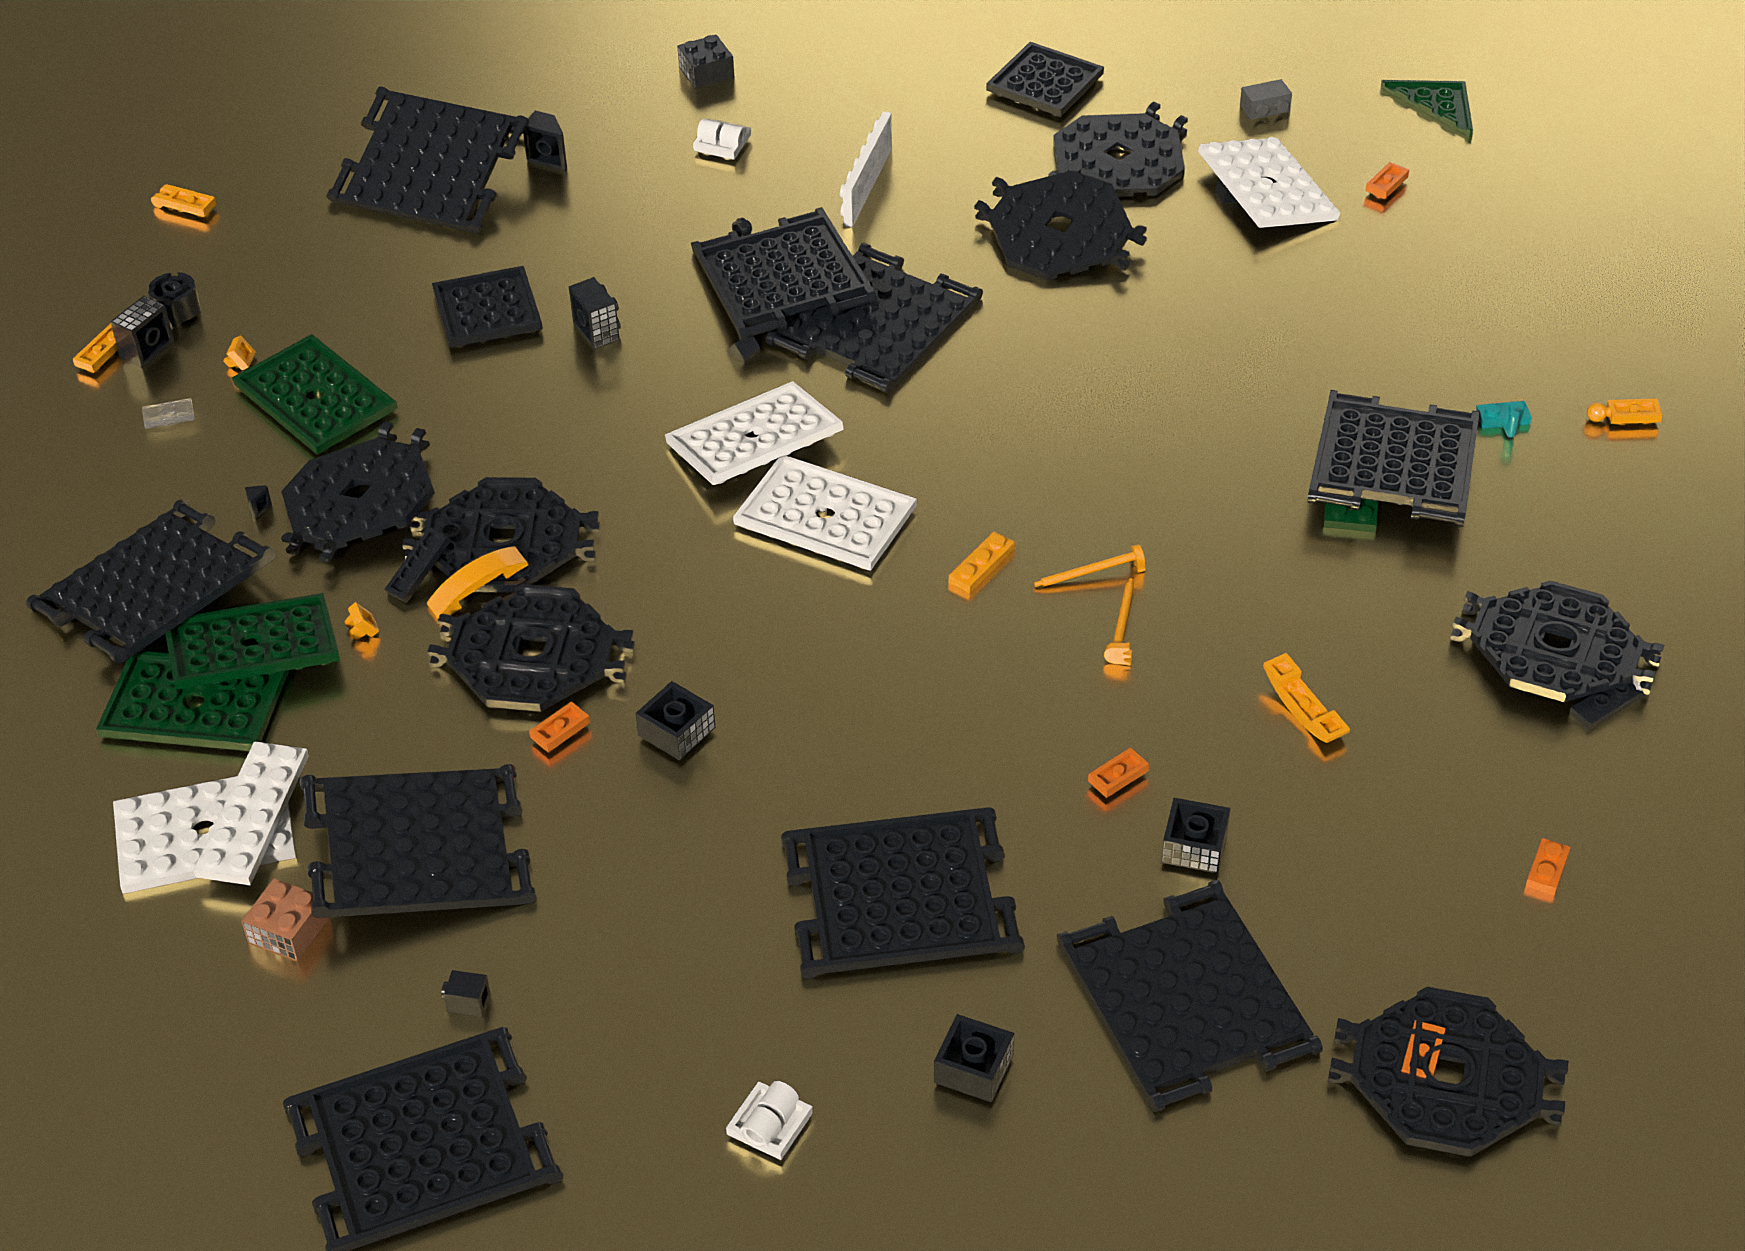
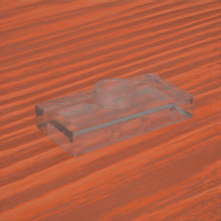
M191 398L142 407L145 429L195 420Z

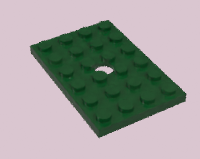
M313 334L232 377L233 384L317 455L398 409L397 402ZM311 391L315 394L324 392L323 396L318 399L306 398V395Z
M324 593L195 614L165 633L175 690L190 689L206 684H218L235 679H246L263 674H274L292 669L298 670L320 664L327 665L331 662L340 661ZM256 638V641L259 643L258 645L244 646L245 640Z
M139 651L127 659L97 725L96 732L98 737L250 751L254 742L262 741L289 671L175 690L169 653ZM195 696L204 698V702L196 708L184 706V702L192 701Z

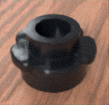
M743 217L737 218L736 222L732 223V231H736L739 237L751 234L752 225L750 221Z

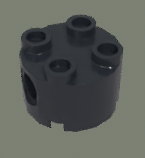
M177 272L178 276L165 273L156 277L149 284V298L165 305L171 327H179L183 322L201 313L195 281L190 275L182 272Z

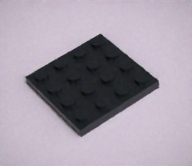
M1030 41L986 83V91L1061 117L1104 74V66Z
M524 265L432 283L449 348L543 329Z

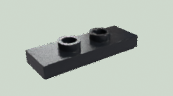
M429 526L384 590L407 604L449 545L451 539Z
M1630 683L1590 695L1572 706L1569 714L1590 730L1648 694L1636 689L1635 684Z

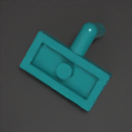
M1525 401L1490 403L1476 406V411H1480L1479 423L1482 429L1503 427L1509 438L1516 435L1518 425L1531 424L1532 416Z

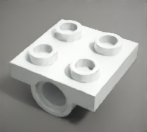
M703 118L698 126L697 139L693 143V149L704 154L735 159L751 136V128Z
M758 1081L726 1127L727 1135L781 1160L813 1114L812 1106L800 1101L796 1091L784 1082L774 1081L771 1086H768Z

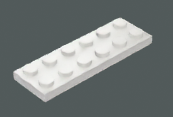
M883 111L879 120L876 119L873 131L868 134L866 145L862 146L859 158L855 159L853 170L848 173L846 184L841 186L840 198H843L841 216L844 218V226L853 227L892 150V118L890 112Z
M261 742L253 743L194 868L197 878L245 885L252 884L309 757L307 749Z

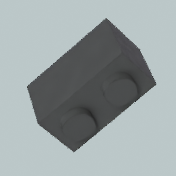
M1282 79L1241 88L1240 106L1250 120L1286 113L1291 110L1292 92Z

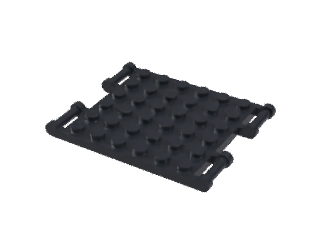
M379 86L375 92V100L367 116L361 122L362 127L374 131L359 163L349 158L343 159L341 163L342 169L333 188L329 189L326 197L330 201L472 233H480L486 212L491 202H494L497 196L494 190L485 189V186L498 158L509 160L514 158L515 148L523 130L529 125V119L522 115L515 117L394 92ZM384 100H387L388 103L380 120L374 121ZM512 127H515L507 146H504ZM354 172L345 193H340L349 173ZM479 200H482L474 219L471 220Z
M822 207L816 208L814 212L792 218H779V227L739 237L736 231L728 232L726 236L704 242H691L693 254L699 260L741 341L748 340L750 336L771 330L787 329L785 316H793L796 313L814 310L824 305L828 306L831 316L839 314V311L868 303L869 305L877 304L875 291Z
M862 243L853 257L875 291L877 304L869 305L868 303L839 311V314L831 316L827 305L814 310L796 313L786 319L787 329L769 331L766 336V343L771 346L778 345L797 353L800 358L809 360L815 353H819L848 365L845 371L846 377L850 379L857 378L880 388L881 392L888 394L980 301L983 289L976 286L972 288L949 279V276L943 273L939 274L934 284L900 271L904 264L903 257L891 256L871 248V245L867 243ZM867 257H871V258H873V259H876V260H878V261H881V262H883V263H886V264H888L889 266H886V265H884V264H882V263H879V262H876V261H874V260H871V259H869V258H867ZM947 287V288H949V289H952V290H954V291H957V292H959V293H962V294H964V295H967L968 297L962 296V295H960V294H957V293L952 292V291H950V290H947V289H945V288Z
M1330 390L1307 503L1323 502L1351 507V510L1359 511L1361 498H1366L1372 501L1413 506L1411 519L1419 520L1420 517L1456 523L1455 526L1463 527L1480 411L1472 410V413L1437 408V405L1430 404L1429 411L1425 412L1379 405L1380 397L1378 396L1368 398L1341 394L1337 390Z
M179 499L174 503L173 509L159 515L156 520L139 528L136 533L125 540L119 541L114 547L96 556L94 560L85 566L76 569L62 581L56 582L39 596L36 594L29 596L26 600V606L34 612L39 611L49 617L51 622L59 627L66 625L76 618L94 629L88 631L84 636V642L87 645L99 648L109 654L113 661L122 663L272 562L276 557V551L268 545L262 546L251 540L249 535L242 531L236 532L231 542H224L207 532L215 524L214 516L208 513H201L190 507L188 502ZM186 515L189 518L197 521V523L193 525L190 522L182 519V517ZM246 548L256 553L257 556L252 557L241 550ZM49 604H53L59 609L56 610L53 607L49 606ZM110 639V640H112L113 642L117 643L118 645L115 646V645L111 644L110 642H108L107 640Z
M506 764L496 769L316 778L313 775L303 776L300 779V788L304 791V826L309 829L327 828L330 864L315 861L307 867L308 876L312 880V915L316 918L533 903L537 896L535 888L532 887L528 865L531 861L530 853L526 849H518L513 853H507L501 819L517 817L523 811L522 804L517 797L515 785L517 773L515 766ZM496 782H504L507 799L505 804H499ZM315 792L324 793L326 814H319L317 812ZM509 867H517L520 890H512ZM332 878L333 903L325 901L324 879Z
M991 807L784 832L781 835V842L786 849L789 870L786 874L787 882L789 885L798 886L804 881H811L816 919L799 921L794 925L795 935L799 938L802 964L800 965L801 976L811 979L822 973L1009 951L1013 954L1022 952L1025 949L1023 938L1019 935L1014 912L1016 910L1015 899L1011 896L992 898L984 860L988 859L991 862H999L1005 857L1004 849L999 844L995 810ZM977 822L984 824L988 842L986 846H981ZM799 843H805L808 867L800 868L797 845ZM1000 911L1003 913L1008 937H1000L995 912ZM819 933L822 959L818 960L813 958L810 938L812 934Z
M1218 879L1208 882V886L1176 897L1174 895L1164 897L1163 902L1169 914L1168 917L1122 933L1118 929L1115 918L1111 915L1103 918L1100 923L1070 933L1064 931L1057 934V941L1062 952L1154 1112L1165 1109V1105L1201 1093L1205 1095L1212 1092V1084L1206 1074L1254 1057L1257 1058L1264 1071L1268 1072L1276 1069L1278 1064L1309 1053L1315 1055L1323 1051L1321 1040L1317 1035L1313 1034L1227 898ZM1209 897L1214 899L1212 902L1183 912L1180 907ZM1104 933H1107L1108 935L1107 938L1089 943L1078 948H1074L1073 944ZM1301 1040L1303 1041V1043H1300V1044L1294 1045V1046H1292V1047H1289V1048L1280 1050V1051H1278V1052H1275V1053H1271V1052H1270V1051L1279 1049V1048H1281V1047H1284V1046L1293 1044V1043H1295V1042H1298V1041H1301ZM1193 1080L1192 1083L1183 1085L1181 1087L1169 1090L1161 1094L1159 1093V1091Z
M500 1027L292 1095L283 1101L285 1113L290 1116L296 1136L295 1148L299 1156H308L316 1149L323 1147L335 1191L320 1195L312 1201L314 1212L319 1214L327 1241L326 1251H349L544 1183L554 1184L562 1180L563 1172L554 1160L546 1138L548 1132L545 1124L537 1122L520 1128L505 1089L507 1085H521L527 1079L525 1070L519 1066L510 1042L512 1035L509 1028ZM496 1044L500 1047L508 1070L499 1072L490 1046ZM307 1106L311 1108L318 1133L308 1135L301 1111ZM531 1140L535 1143L544 1168L535 1170L525 1142ZM338 1205L341 1207L349 1233L340 1238L331 1211L333 1207Z

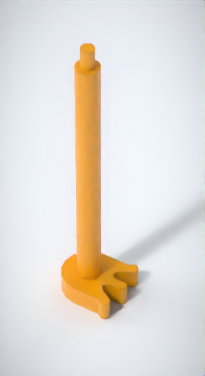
M1140 544L1131 546L1130 553L1043 577L1040 581L1034 582V586L1042 585L1045 587L1134 561V566H1136L1138 573L1146 571L1143 550Z
M1132 578L1125 584L1113 643L1108 644L1104 652V657L1108 662L1128 666L1131 665L1133 651L1129 650V642H1122L1134 590V580Z

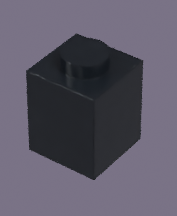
M452 970L448 982L445 981L441 990V998L445 1000L447 1012L483 1016L490 996L487 975Z

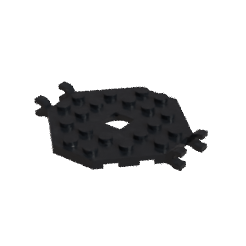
M1154 101L1147 107L1145 113L1082 115L1054 134L1053 144L1058 172L1052 171L1048 176L1073 170L1112 183L1118 197L1133 196L1134 193L1147 192V196H1156L1185 174L1179 136L1187 133V129L1183 126L1188 122V118L1180 115L1175 120L1173 126L1170 127L1158 121L1160 115L1156 114V111L1160 109L1161 104ZM1120 149L1128 151L1130 154L1122 160H1118L1106 153L1110 150Z
M1073 170L1009 186L1004 179L996 176L992 181V186L996 187L993 191V196L1002 198L995 208L991 209L987 203L978 200L974 205V209L979 210L975 215V219L985 220L990 223L991 228L995 232L999 247L1005 256L1007 266L1046 280L1055 279L1058 274L1066 272L1074 274L1089 270V266L1100 263L1102 266L1113 264L1120 269L1127 270L1130 261L1126 259L1130 255V251L1123 250V246L1128 240L1141 246L1147 241V237L1143 236L1147 231V227L1137 225L1135 228L1132 227L1112 183ZM1060 216L1073 220L1065 232L1048 227L1047 225L1052 218Z
M384 421L379 428L377 438L309 460L281 491L293 533L287 532L281 537L282 542L290 543L285 549L286 552L296 555L304 542L315 544V549L323 551L319 556L320 561L329 563L337 549L348 546V541L362 537L363 541L383 534V529L397 525L398 529L408 526L435 494L421 456V452L430 446L429 441L422 440L426 435L425 429L416 428L411 436V443L405 444L395 442L398 439L397 435L390 433L394 427L393 423ZM370 485L369 489L360 499L344 495L355 486Z
M485 477L478 482V486L469 492L464 490L450 498L449 504L440 509L435 507L428 512L420 511L412 520L411 532L424 529L425 533L430 526L451 539L449 545L434 564L448 577L481 556L499 549L515 546L528 565L507 579L503 574H500L474 591L514 592L513 589L519 585L533 584L576 556H580L585 561L595 562V541H579L581 527H584L588 532L599 533L600 522H598V511L580 513L575 508L571 509L565 504L563 498L554 491H548L544 488L542 482L537 478ZM491 528L515 529L514 538L509 541L498 543L489 540ZM404 538L402 546L403 549H406L405 559L419 540Z
M1554 581L1541 583V587L1531 590L1528 587L1508 592V596L1498 599L1495 596L1483 598L1467 591L1464 597V602L1467 603L1463 606L1462 614L1474 615L1477 612L1479 614L1474 624L1456 617L1453 627L1457 629H1453L1450 639L1463 641L1466 638H1470L1509 687L1562 702L1630 683L1635 684L1636 689L1644 691L1645 694L1649 695L1652 684L1648 682H1653L1655 671L1637 669L1640 657H1644L1649 665L1659 667L1661 657L1654 654L1662 655L1665 645L1648 643L1640 635L1635 636L1629 629L1630 624L1618 611L1614 612L1608 606L1609 601L1604 595ZM1546 632L1572 639L1570 647L1560 649L1545 644L1543 639Z
M521 584L513 589L514 593L504 598L498 596L483 604L481 610L471 615L468 612L460 617L440 614L438 619V625H442L440 636L452 635L449 647L430 644L427 651L428 656H432L429 662L430 667H440L444 663H448L487 707L541 712L605 676L616 683L624 684L627 676L626 672H623L625 661L609 662L614 645L622 651L633 652L635 641H632L633 630L617 631L609 624L606 625L601 620L600 614L589 603L586 604L574 588ZM521 640L546 641L544 651L541 654L535 656L518 654Z
M1425 987L1418 991L1415 997L1406 1002L1401 1000L1383 1010V1014L1373 1020L1367 1019L1358 1024L1338 1018L1334 1042L1345 1044L1355 1040L1353 1063H1348L1332 1058L1328 1082L1339 1084L1346 1080L1351 1081L1406 1145L1471 1157L1538 1117H1543L1549 1124L1561 1126L1562 1115L1564 1116L1565 1101L1543 1099L1544 1077L1547 1076L1553 1083L1564 1085L1569 1061L1547 1059L1539 1050L1534 1051L1525 1041L1523 1033L1509 1019L1505 1020L1496 1011L1497 1006L1488 997ZM1416 1020V1027L1415 1029H1413L1414 1022ZM1425 1022L1446 1028L1445 1033L1439 1034L1423 1031L1422 1023ZM1411 1034H1414L1410 1072L1408 1074L1401 1072ZM1436 1038L1443 1039L1441 1045L1435 1046ZM1423 1043L1430 1047V1050L1425 1053L1424 1057L1419 1055V1046ZM1440 1050L1438 1059L1464 1063L1463 1081L1453 1084L1438 1081L1428 1070L1432 1053ZM1416 1069L1423 1070L1426 1078L1416 1076Z

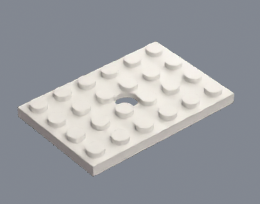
M1269 137L1268 139L1231 140L1229 142L1200 144L1199 154L1259 228L1336 221L1339 219L1340 211L1278 138ZM1264 177L1273 178L1274 180H1276V183H1273L1272 180Z
M792 381L667 433L665 437L668 445L712 485H716L739 474H744L755 467L768 464L776 458L789 455L791 452L802 447L810 446L823 438L831 437L844 429L843 422ZM753 431L758 436L750 438L746 434Z
M781 456L733 516V521L735 525L871 571L916 508L917 499L789 456ZM827 508L835 512L830 518H820L816 515V512H824Z
M238 776L113 801L119 878L123 894L197 878L194 868ZM287 804L260 865L296 858L289 804ZM201 821H211L214 823L206 834H197L193 827Z

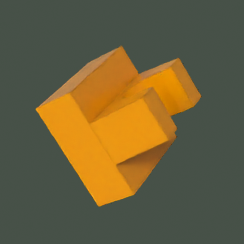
M240 335L233 339L227 351L228 357L224 358L223 362L229 368L238 365L241 370L250 367L256 351Z
M356 602L348 608L350 615L344 621V624L351 629L348 632L350 637L357 640L366 634L373 637L379 632L371 612Z

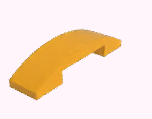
M515 546L488 553L465 565L450 576L434 592L427 605L437 619H439L440 614L452 615L462 608L459 603L460 600L500 574H503L506 579L526 567L528 563Z
M1287 653L1264 662L1263 667L1275 691L1292 715L1311 734L1328 743L1350 732V728L1336 711L1328 712L1301 680L1302 671Z

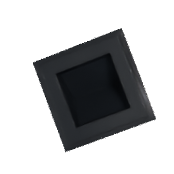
M1218 177L1215 192L1222 204L1236 202V198Z
M750 336L748 340L737 341L727 349V352L745 362L760 351V346L754 336Z
M266 485L245 487L252 519L256 520L272 506L268 486Z

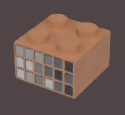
M274 878L242 919V924L248 943L298 961L329 920V917L316 918L312 915L313 892Z

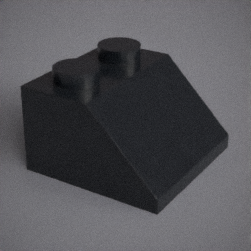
M535 110L528 117L530 121L528 127L523 130L527 161L566 171L568 168L564 136L555 115Z

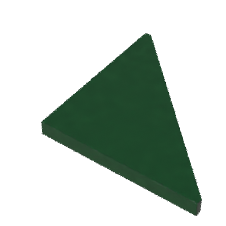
M1381 80V88L1466 136L1472 137L1473 126L1465 81Z

